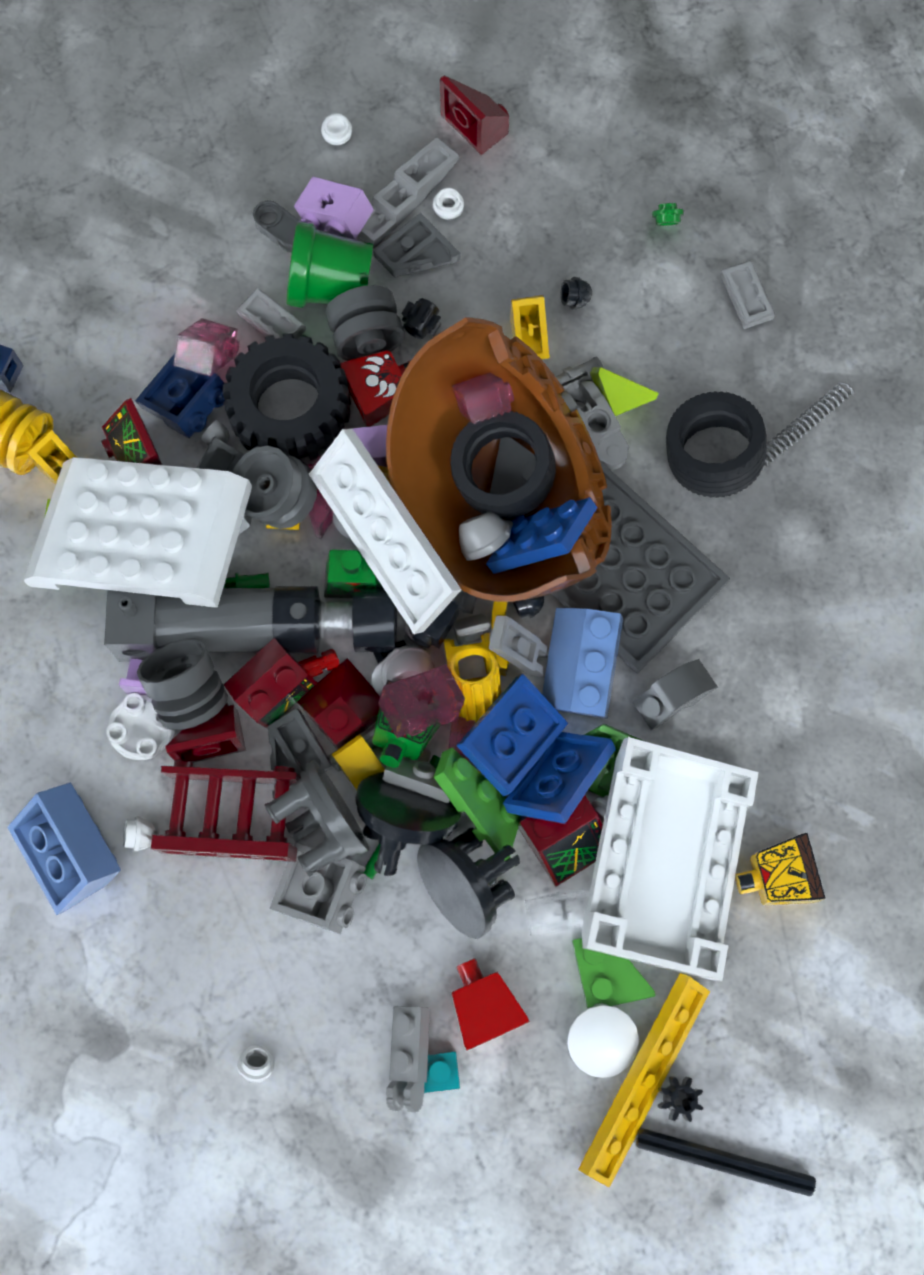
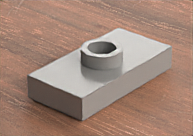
M751 260L721 270V279L744 329L774 319L775 312Z
M259 288L237 309L238 315L265 337L274 334L275 339L283 338V333H293L294 338L298 339L306 331L305 324Z
M403 757L399 767H386L383 776L385 782L445 803L450 801L434 778L436 768L433 765Z

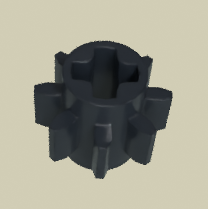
M420 298L415 304L408 301L401 313L403 315L402 321L405 322L403 325L404 330L418 339H423L428 333L434 336L441 325L439 322L441 316L438 315L439 308L424 298Z
M670 1076V1086L658 1088V1091L663 1094V1102L657 1106L660 1109L671 1110L669 1113V1120L675 1122L680 1113L685 1121L691 1122V1113L695 1109L703 1110V1107L698 1104V1096L703 1093V1090L691 1088L692 1078L685 1077L680 1085L676 1077ZM678 1092L686 1093L687 1098L682 1100L683 1106L674 1103V1100L679 1097Z

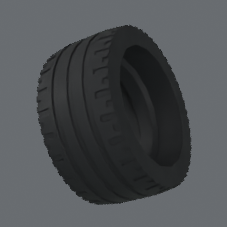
M722 391L702 393L685 401L673 413L667 427L666 450L670 469L679 484L688 491L690 490L692 493L703 495L704 497L719 498L731 496L748 488L760 475L767 453L766 428L758 409L745 398L734 393ZM710 427L733 429L742 434L749 442L747 449L739 456L723 463H706L694 459L684 450V446L687 440L695 433Z
M491 411L490 413L478 416L476 419L474 418L466 427L464 426L459 436L456 437L451 451L452 477L465 501L475 510L482 514L493 512L502 519H510L528 514L530 511L532 512L547 498L555 479V456L546 434L529 417L513 411ZM504 437L520 438L529 443L535 452L536 467L527 483L513 492L501 495L486 493L478 488L473 481L471 469L473 460L481 448L492 440Z

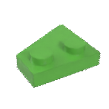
M582 938L572 940L587 1009L599 1003L616 1006L656 996L653 988L629 959L584 949Z

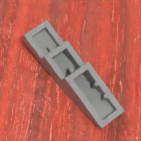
M437 137L395 171L393 181L373 196L372 207L374 210L358 237L365 243L373 244V248L377 246L433 191L456 164L460 155Z

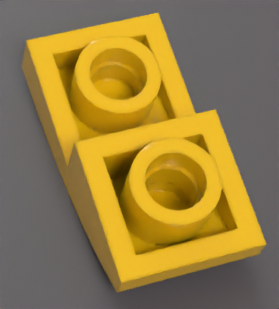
M360 734L332 753L335 761L356 791L360 782L366 777L385 772L384 767Z

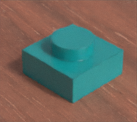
M456 1052L428 1055L427 1082L424 1083V1093L460 1089Z

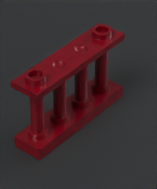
M174 761V766H161V773L171 779H175L169 830H165V836L152 835V850L161 854L296 862L298 848L287 843V838L284 837L286 817L278 824L273 820L271 821L270 836H266V841H253V836L250 835L256 783L276 784L274 799L289 791L290 785L301 779L294 768L275 766L274 771L195 767L194 763L186 761ZM189 780L208 781L203 831L199 832L198 838L186 837V832L183 831ZM222 782L242 783L236 834H232V840L219 839L220 834L216 833Z

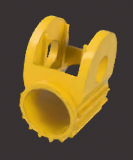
M490 632L481 635L482 642L461 646H455L454 639H443L454 711H457L458 716L465 718L466 721L475 720L477 722L502 693L498 660L495 658V652L489 649ZM470 655L483 656L487 676L465 680L460 678L458 661Z

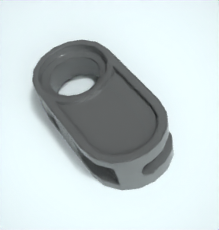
M274 201L260 202L253 211L256 228L280 248L292 253L295 228L300 220ZM266 212H273L277 215L276 220L269 224L263 223L260 218Z

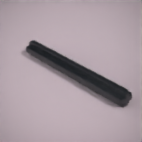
M640 1128L637 1133V1148L811 1197L814 1194L816 1178L813 1176L644 1128Z

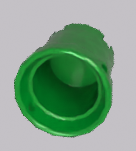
M298 221L295 228L290 260L287 305L303 308L307 303L328 304L336 296L350 289L368 286L373 244L316 230L314 223Z

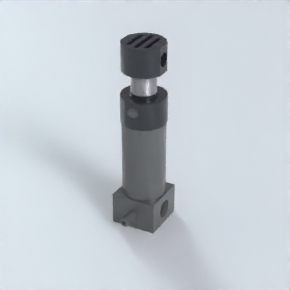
M317 586L223 588L218 608L185 604L181 598L107 590L104 645L119 662H130V658L144 660L158 648L183 639H197L203 642L208 652H259L274 638L290 654H318L320 640L324 637H352L355 652H392L397 645V608L383 587L354 588L353 602L350 603L321 602Z

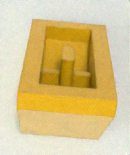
M544 295L511 299L510 322L513 338L517 336L541 359H549Z
M51 429L26 451L36 467L55 485L63 463L73 457L77 458Z

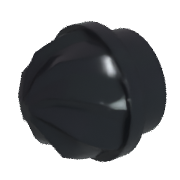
M580 277L564 280L560 292L561 302L564 306H569L571 309L586 306L592 297L591 286L587 281L580 279Z
M544 596L513 601L520 619L527 616L530 618L535 617L544 605Z

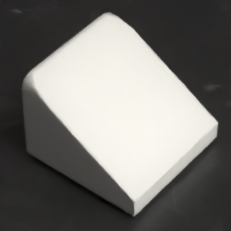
M477 614L455 621L453 629L457 644L461 645L480 640L481 635L490 632V624L485 614Z

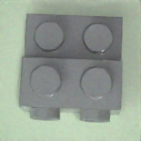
M295 842L294 846L298 848L296 862H287L269 909L341 934L343 927L347 928L353 920L354 909L351 905L355 894H360L365 888L367 881L364 874L365 867L353 860L344 858L339 862L334 860L309 877L302 868L298 856L305 854L313 848Z

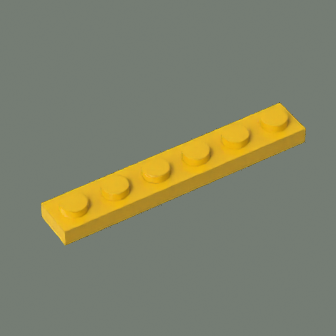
M682 973L679 974L578 1168L582 1173L609 1188L659 1092L658 1088H661L710 993L708 989L693 978Z

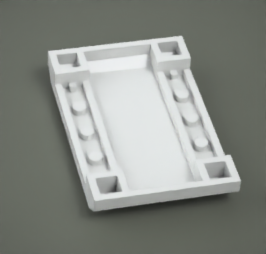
M73 457L62 465L23 581L29 587L60 590L61 585L176 597L181 598L185 604L218 608L252 485L248 479L229 471Z
M630 737L623 740L615 761L582 927V946L584 949L714 981L723 980L728 945L723 944L746 811L748 807L753 806L759 772Z

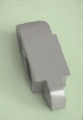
M590 381L580 382L576 390L573 385L567 387L561 396L571 411L578 410L595 446L600 462L605 464L610 470L621 468L627 460L629 445L621 433V425L604 395ZM576 402H582L585 406L580 408ZM594 423L600 424L604 429L594 431L589 425Z

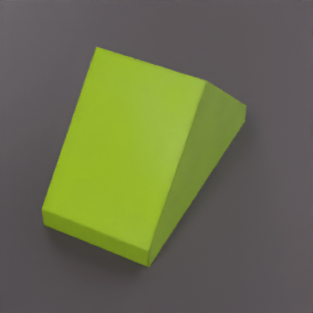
M592 367L590 372L593 383L599 388L601 394L604 395L615 416L657 399L659 394L602 367Z

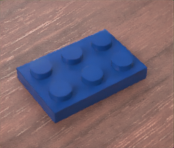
M588 497L578 501L569 500L553 509L544 508L536 514L527 517L524 515L516 517L512 520L513 526L509 538L499 549L493 552L486 565L493 574L569 553L598 507Z
M524 674L515 677L456 746L500 794L506 796L511 794L568 725V722Z
M561 732L505 799L503 804L507 812L565 824L616 750L612 739Z

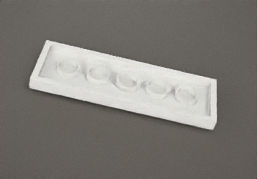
M343 429L311 470L309 476L414 634L422 633L456 597L461 588L354 430Z

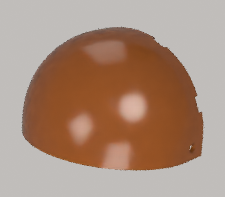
M465 317L428 341L416 353L400 378L390 407L387 424L386 456L390 485L462 591L485 600L497 602H513L545 596L592 576L597 572L596 566L604 562L610 547L612 529L611 507L609 505L604 506L602 490L607 488L606 479L595 446L578 410L571 411L560 394L565 389L542 359L517 336L512 339L505 336L502 326L484 319ZM506 410L518 412L533 420L546 434L555 456L556 474L550 493H548L543 503L539 504V507L524 516L536 514L544 508L553 509L559 507L569 500L578 501L588 497L592 499L598 508L569 553L493 574L486 565L493 553L476 560L467 561L461 552L459 543L460 524L482 513L470 506L459 492L452 477L450 461L453 444L464 426L466 427L474 418L476 419L478 416L484 415V413ZM501 438L492 440L481 448L473 460L471 469L473 481L479 489L486 493H490ZM512 438L535 455L529 443L520 438Z

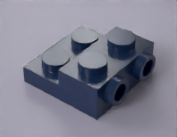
M174 353L135 401L140 408L162 419L169 428L190 439L194 432H200L205 428L207 417L213 409L224 405L225 400L222 393L225 383L218 374Z

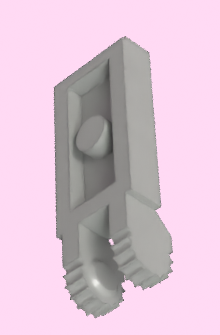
M496 616L494 627L490 632L489 649L526 674L544 677L546 668L537 663V657H548L549 647L543 644L539 637L510 617Z
M393 1006L389 1079L391 1082L386 1088V1104L390 1108L389 1110L399 1111L405 1105L407 1111L419 1112L423 1106L424 1083L427 1082L430 1010L427 1007Z

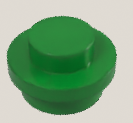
M676 203L658 205V210L652 212V217L655 218L657 226L678 225L681 223V216L684 215V210L678 209Z

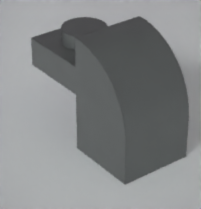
M697 659L681 665L651 684L652 687L635 699L633 704L649 728L653 730L682 709L695 705L718 688V686L701 661Z

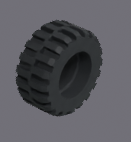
M283 333V338L275 339L273 334L264 337L265 342L261 344L254 341L247 346L249 351L246 354L240 352L235 357L236 367L231 366L228 368L225 375L227 383L223 385L224 407L236 437H239L241 444L247 450L268 445L278 448L300 460L308 456L311 461L318 458V451L322 449L327 451L334 441L333 438L337 437L345 429L344 423H348L350 419L349 405H351L348 382L339 359L335 354H329L327 346L321 342L313 345L312 338L301 335L300 339H295L293 333ZM282 380H301L312 385L318 392L314 405L305 414L294 419H273L262 414L258 409V402L262 394L271 385Z

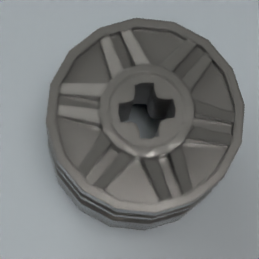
M197 639L178 640L158 648L140 663L137 670L138 678L147 696L152 699L153 708L162 726L170 730H183L202 724L219 713L226 704L228 694L218 672L214 670V664L204 643Z

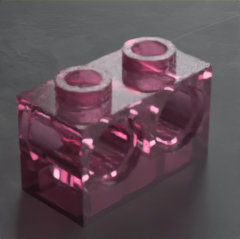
M201 318L178 334L174 366L212 376L237 356L240 345L239 341L236 340L238 329Z

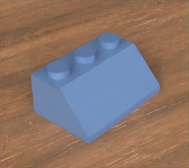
M556 608L542 695L557 711L608 718L623 617L620 613L580 608Z
M71 782L36 793L7 827L56 915L65 912L104 888L121 871L116 857L111 853L100 834L98 826L93 822L83 804L82 798L77 794Z

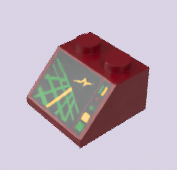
M132 398L125 400L102 426L106 439L101 440L109 459L115 456L116 461L163 465Z
M274 638L223 685L233 700L256 723L268 729L269 725L280 719L318 682Z
M584 795L565 824L527 817L519 823L518 829L554 886L557 887L596 862L603 824L586 795Z

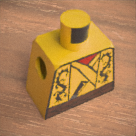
M808 833L800 834L755 853L750 857L752 870L735 874L739 894L758 891L761 903L765 906L809 904L826 899Z

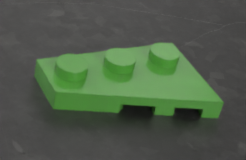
M451 747L442 752L434 778L457 811L466 812L475 825L472 832L479 842L486 840L494 853L501 850L505 845L513 847L521 815L508 813L503 804L507 797L502 796L487 778L455 749Z

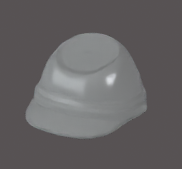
M487 512L462 522L459 526V543L467 561L476 560L499 549L509 538L513 522L508 519H502L493 512Z
M405 645L395 648L375 667L371 675L372 686L381 697L387 680L424 693L433 680L435 664L430 654L417 645Z

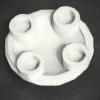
M137 693L127 695L111 712L107 723L106 735L113 748L123 757L137 761L151 759L163 753L166 745L173 739L175 730L162 726L153 708L152 699L147 695Z
M604 1003L596 1004L578 1015L571 1025L566 1039L570 1056L578 1068L590 1076L602 1078L618 1075L627 1069L636 1057L639 1046L637 1028L629 1015L617 1007L608 1006Z

